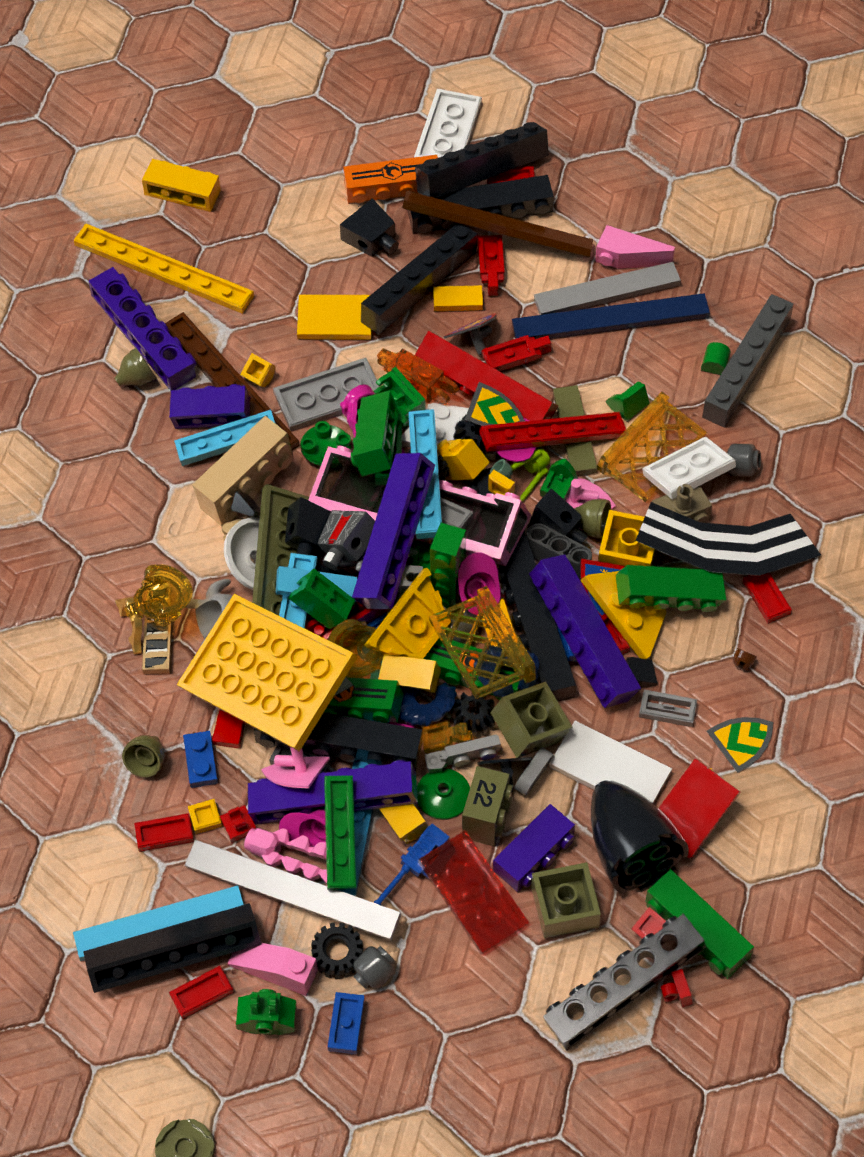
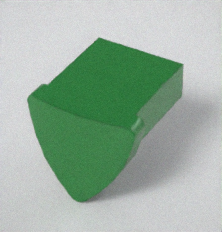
M639 381L622 394H614L605 401L614 412H620L621 417L626 422L650 404L646 386Z
M561 459L551 465L540 489V496L544 497L550 489H553L566 500L571 490L572 480L578 479L576 471L569 461Z

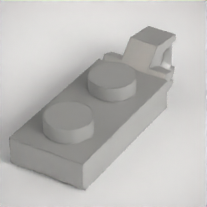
M496 734L447 746L445 750L425 754L428 772H442L445 767L453 764L456 767L464 766L470 763V760L481 758V760L492 759L500 753V739Z

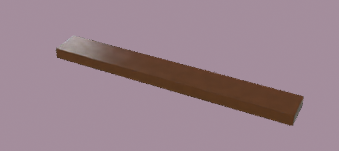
M406 191L402 208L409 211L585 257H590L592 252L593 239L410 191Z
M184 312L165 323L169 334L173 338H178L183 351L193 356L196 366L215 387H228L232 384L246 386L250 396V416L271 410ZM272 411L276 425L288 434L291 449L294 450L300 446L299 440Z

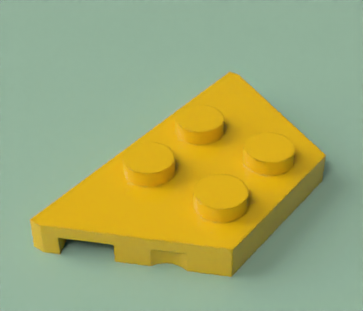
M428 568L421 570L365 643L367 648L389 655L423 659L451 623L447 610L442 605L439 591L434 590L429 578L432 574Z
M619 571L588 574L580 581L637 656L642 659H648L667 611L665 609H654V606L631 608L629 605H619L616 574Z

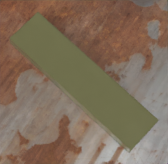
M578 385L553 389L554 402L559 406L557 408L558 418L585 415ZM591 441L564 444L568 461L575 469L577 476L597 473Z

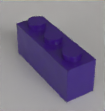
M232 384L228 387L206 386L199 389L181 388L179 390H171L169 417L175 429L221 426L250 416V396L246 386Z
M549 804L493 860V872L517 892L524 886L526 888L531 885L532 873L539 872L543 867L545 869L548 868L556 859V854L562 848L565 850L573 843L575 839V824L553 805Z

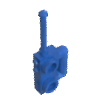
M433 823L428 826L414 846H410L407 849L409 852L401 856L400 864L403 865L401 871L380 897L374 900V903L381 905L393 888L409 871L417 877L422 873L428 879H434L455 854V848L447 842L449 836ZM435 849L441 851L435 861L429 865L425 860L429 854Z

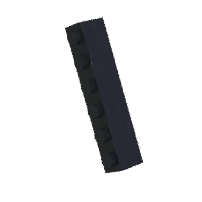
M528 122L522 127L506 130L503 134L495 137H487L484 141L466 145L463 149L455 152H447L439 158L426 160L423 164L415 166L417 192L429 197L439 198L549 156L547 129L535 122Z
M548 175L466 187L437 198L510 218H522L524 216L553 212L554 195ZM407 210L413 234L451 229L457 224Z
M457 223L361 302V322L380 335L431 292L433 287L438 286L476 254L478 234L463 224Z
M324 712L304 743L302 751L311 752L316 756L339 757L347 762H354L356 760L377 765H387L397 760L411 761L415 771H417L423 745V730ZM254 728L256 743L268 748L277 746L291 751L289 746Z
M248 903L83 951L92 989L96 993L260 945L261 940L251 905Z

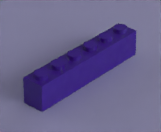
M399 453L395 455L352 598L367 609L393 608L435 468V464L421 453Z
M564 554L540 560L529 575L602 706L608 708L628 702L641 687L568 558Z
M397 760L387 765L368 764L364 768H340L337 771L327 773L321 771L309 788L285 787L275 784L267 778H263L256 782L248 783V814L256 825L279 822L284 815L289 813L310 814L316 810H325L324 776L353 775L354 812L418 803L416 772L411 761Z

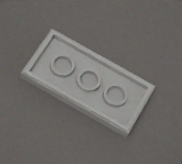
M365 357L273 388V393L290 431H294L342 415L340 403L344 401L347 394L353 388L365 384L369 385L374 391L379 386L376 384L377 379Z

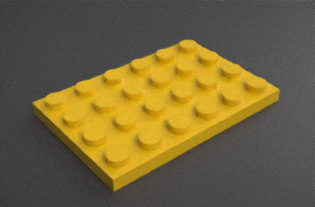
M234 594L177 685L181 689L299 752L358 657L353 652Z

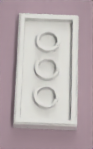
M437 89L414 157L437 155L439 158L447 152H455L468 145L482 104V97Z
M574 721L572 729L567 733L549 763V768L593 790L601 781H615L639 792L652 803L656 801L672 773V768L577 721Z

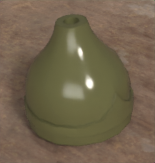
M137 348L132 349L123 358L119 372L115 377L119 386H142L156 379V376Z
M593 499L574 508L582 516L579 524L582 531L590 537L603 538L608 513L611 510V502L606 499Z
M150 735L135 737L124 747L122 753L123 763L126 768L139 777L155 775L161 769L165 757L164 748L159 738Z

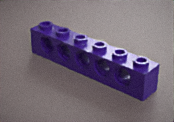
M112 267L88 281L91 296L134 348L138 349L144 360L170 391L196 378V362L193 356L183 351L178 338H173L169 334L166 324L163 321L159 322L151 306H146L142 302L139 292L136 289L132 290L130 288L129 282L123 273L119 274Z

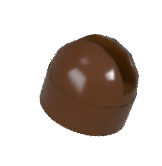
M737 648L733 662L736 667H738L740 661L744 662L742 670H747L752 667L757 656Z

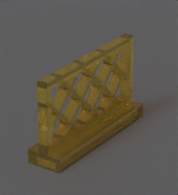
M662 391L601 456L597 465L599 472L603 475L606 472L609 473L644 502L653 495L658 487L651 481V488L647 492L638 487L637 479L647 478L643 476V473L636 474L634 463H647V465H650L668 456L667 446H680V449H682L685 445H690L707 434L703 428L668 402L670 397ZM669 412L676 418V424H664L663 415ZM690 429L698 436L695 439L684 440L682 430ZM650 430H660L661 440L649 441L648 432ZM665 430H677L679 440H666ZM662 446L664 456L651 457L650 447ZM634 447H645L646 457H633L632 449ZM630 463L631 474H622L615 468L618 464Z
M487 586L477 590L478 596L429 616L430 623L475 699L522 679L526 683L536 679L535 663ZM475 606L479 611L476 618L464 616L466 610ZM444 619L455 620L452 629L440 626L439 622ZM460 622L473 625L470 633L457 630ZM478 626L490 629L491 632L488 638L475 635ZM453 638L466 639L464 648L452 646ZM472 641L485 644L482 653L468 650ZM490 645L503 650L500 657L487 654ZM465 656L479 659L475 668L463 664ZM483 661L496 663L494 672L481 670ZM504 665L514 668L515 673L505 676L499 674L501 666ZM477 676L490 679L489 684L481 688H477L474 682Z

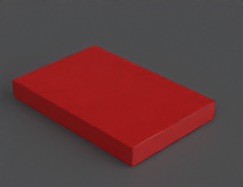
M696 758L659 807L686 841L689 848L687 856L689 859L695 856L741 793V791Z

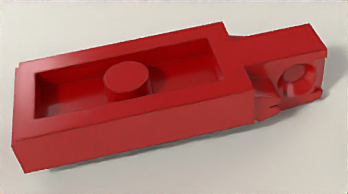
M502 235L478 236L480 279L482 283H488V296H498V283H503L505 276Z
M526 335L481 350V354L486 364L498 371H503L541 358L543 354L552 351V343L548 335L538 339L534 337L529 338Z

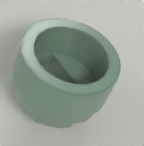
M504 459L497 461L490 470V473L495 470L509 479L513 474L512 467Z

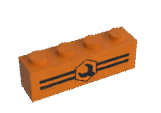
M429 155L343 166L348 204L362 203L371 199L386 200L389 198L405 197L406 191L418 193L415 166L423 164L426 160L436 159L438 156Z

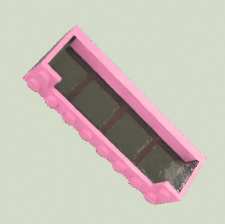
M328 446L309 501L331 512L332 510L366 511L376 520L386 485L375 484V473L361 476L358 467L355 468L352 464V450L343 446H338L337 449ZM439 480L441 498L466 508L474 514V518L465 528L466 555L469 556L473 553L482 552L489 555L496 564L506 566L531 517L520 497L506 492L505 495L487 493L486 496L477 494V491L472 488L462 487L461 490L454 488L453 484L447 481ZM415 532L413 540L432 545L434 538L417 539Z

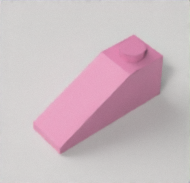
M607 225L596 246L595 262L617 269L652 267L673 262L675 247Z
M265 943L233 952L228 961V966L304 996H307L318 972L316 958L290 948Z

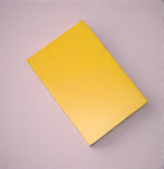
M299 295L297 339L371 340V329L361 322V302L370 295Z

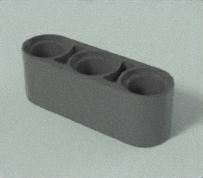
M534 524L527 529L526 536L535 559L540 561L565 554L580 579V559L592 560V552L589 548L543 524Z

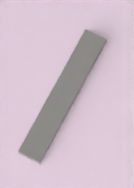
M669 262L534 294V302L539 315L574 311L680 286L681 279L674 263Z

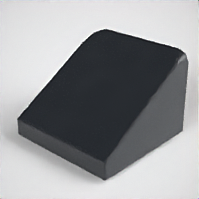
M236 491L231 506L232 511L260 518V507L247 493Z
M627 657L626 662L641 688L658 684L652 660Z

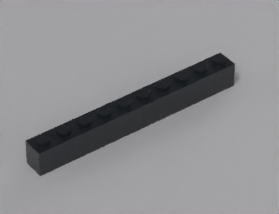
M491 468L483 469L473 479V482H470V488L476 490L479 495L493 494L488 490V477ZM484 508L480 516L485 521L486 540L491 539L492 546L499 548L510 514ZM520 517L516 518L507 547L521 522ZM524 530L507 565H499L500 568H497L500 583H505L507 589L504 590L507 605H512L514 611L511 613L513 625L515 628L519 627L521 635H518L519 643L522 644L526 651L535 653L539 660L538 679L535 685L546 682L558 702L575 698L576 684L555 620L529 575L536 566Z

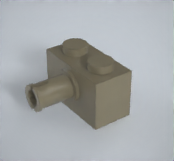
M683 484V488L681 486L678 487L676 498L671 499L665 495L652 501L657 505L698 522L706 523L711 516L712 504L700 486L693 489L690 485Z

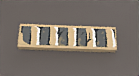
M147 577L143 674H170L173 577Z

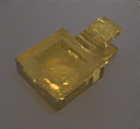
M446 721L422 728L423 749L426 754L445 750V747L453 745V742L463 743L473 740L472 731H468L466 723H460L452 727Z

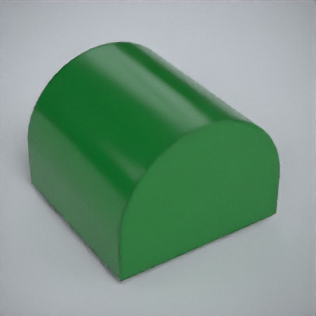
M718 342L708 344L701 365V371L721 375L729 363L730 348Z

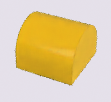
M251 353L240 375L261 387H265L272 380L276 367Z

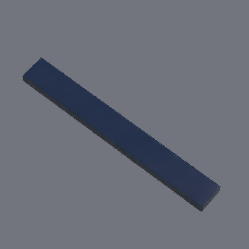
M705 293L513 318L512 328L515 339L526 335L529 338L534 337L535 339L548 335L549 339L705 319L709 318L710 311Z

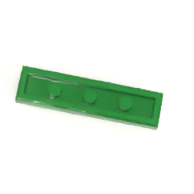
M353 775L324 776L327 890L356 889Z

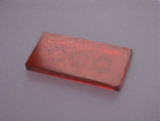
M466 830L418 860V863L481 955L528 925V920Z

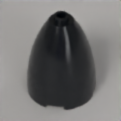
M604 780L595 786L591 800L593 839L602 866L614 889L623 894L627 890L636 888L643 892L650 889L670 869L676 873L677 869L675 866L681 858L688 856L689 848L669 818L654 803L626 785Z

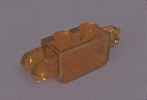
M382 348L377 354V362L384 367V371L388 373L392 371V368L396 367L424 397L426 403L434 400L446 406L451 399L441 389L452 395H455L459 390L456 383L444 376L443 370L403 348L396 354Z

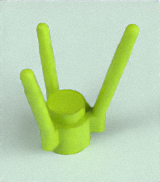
M542 448L535 449L530 459L510 465L513 470L524 465L528 472L537 473L520 496L522 502L539 480L548 473L546 466L550 464L551 460L547 452Z

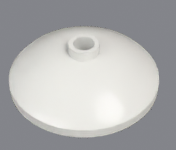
M259 517L246 518L236 523L229 530L224 541V557L230 572L242 585L251 590L254 587Z

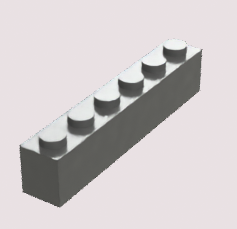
M773 294L770 295L705 399L702 418L724 428L726 427L790 323L794 303Z

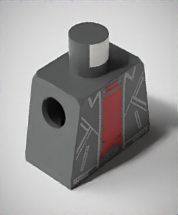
M332 510L318 540L319 547L327 554L323 560V564L327 568L336 570L342 560L356 561L364 553L375 520L366 511Z

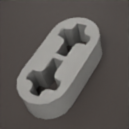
M541 747L520 776L514 789L527 796L549 765L554 754Z

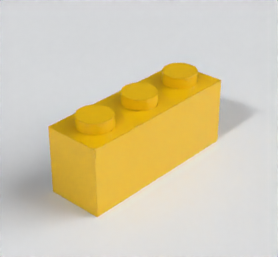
M156 159L151 160L142 178L144 195L211 212L221 191L219 175Z

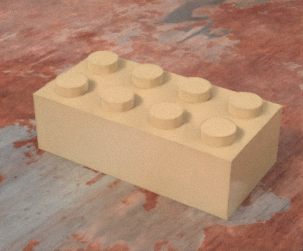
M264 416L192 484L200 509L221 526L228 521H232L238 514V512L231 509L236 491L247 493L254 500L256 494L266 484L270 485L274 477L291 464L294 457L288 434L268 417Z

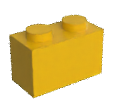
M473 439L442 440L437 444L438 455L443 457L442 461H446L447 467L450 469L449 475L445 480L474 479L490 463Z

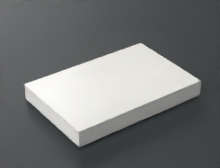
M703 437L642 468L643 476L668 497L674 499L677 497L679 486L683 488V484H688L694 489L735 468L736 462L734 458L707 437Z

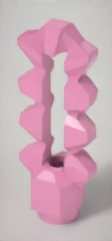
M261 828L250 829L244 843L245 850L250 851L253 855L262 857L268 866L276 867L283 862L288 873L295 875L299 871H303L306 879L315 881L321 877L327 885L326 870L279 854L281 845L289 849H296L310 856L326 860V843L319 842L314 847H310L309 838L304 835L290 841L288 830L284 828L273 833Z

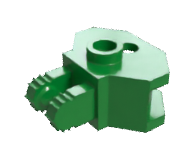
M262 989L259 992H251L250 995L238 997L236 1029L251 1034L283 1035L295 1032L294 1021L297 1002L295 999L282 996L281 993H276V991L271 989Z

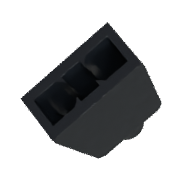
M374 199L369 200L340 224L341 240L369 256H374L381 249L392 254L399 246V242L394 239L396 237L394 221Z
M550 489L537 503L527 526L529 528L534 524L546 525L584 545L589 537L578 529L582 519L581 514L553 489Z
M302 497L298 498L288 508L285 543L296 549V554L320 557L325 552L319 547L318 540L331 511Z

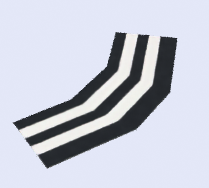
M653 502L649 505L635 540L706 571L760 576L822 556L791 514L752 526L703 523Z

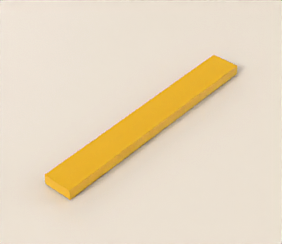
M85 224L74 239V245L242 314L254 297V291L89 224Z

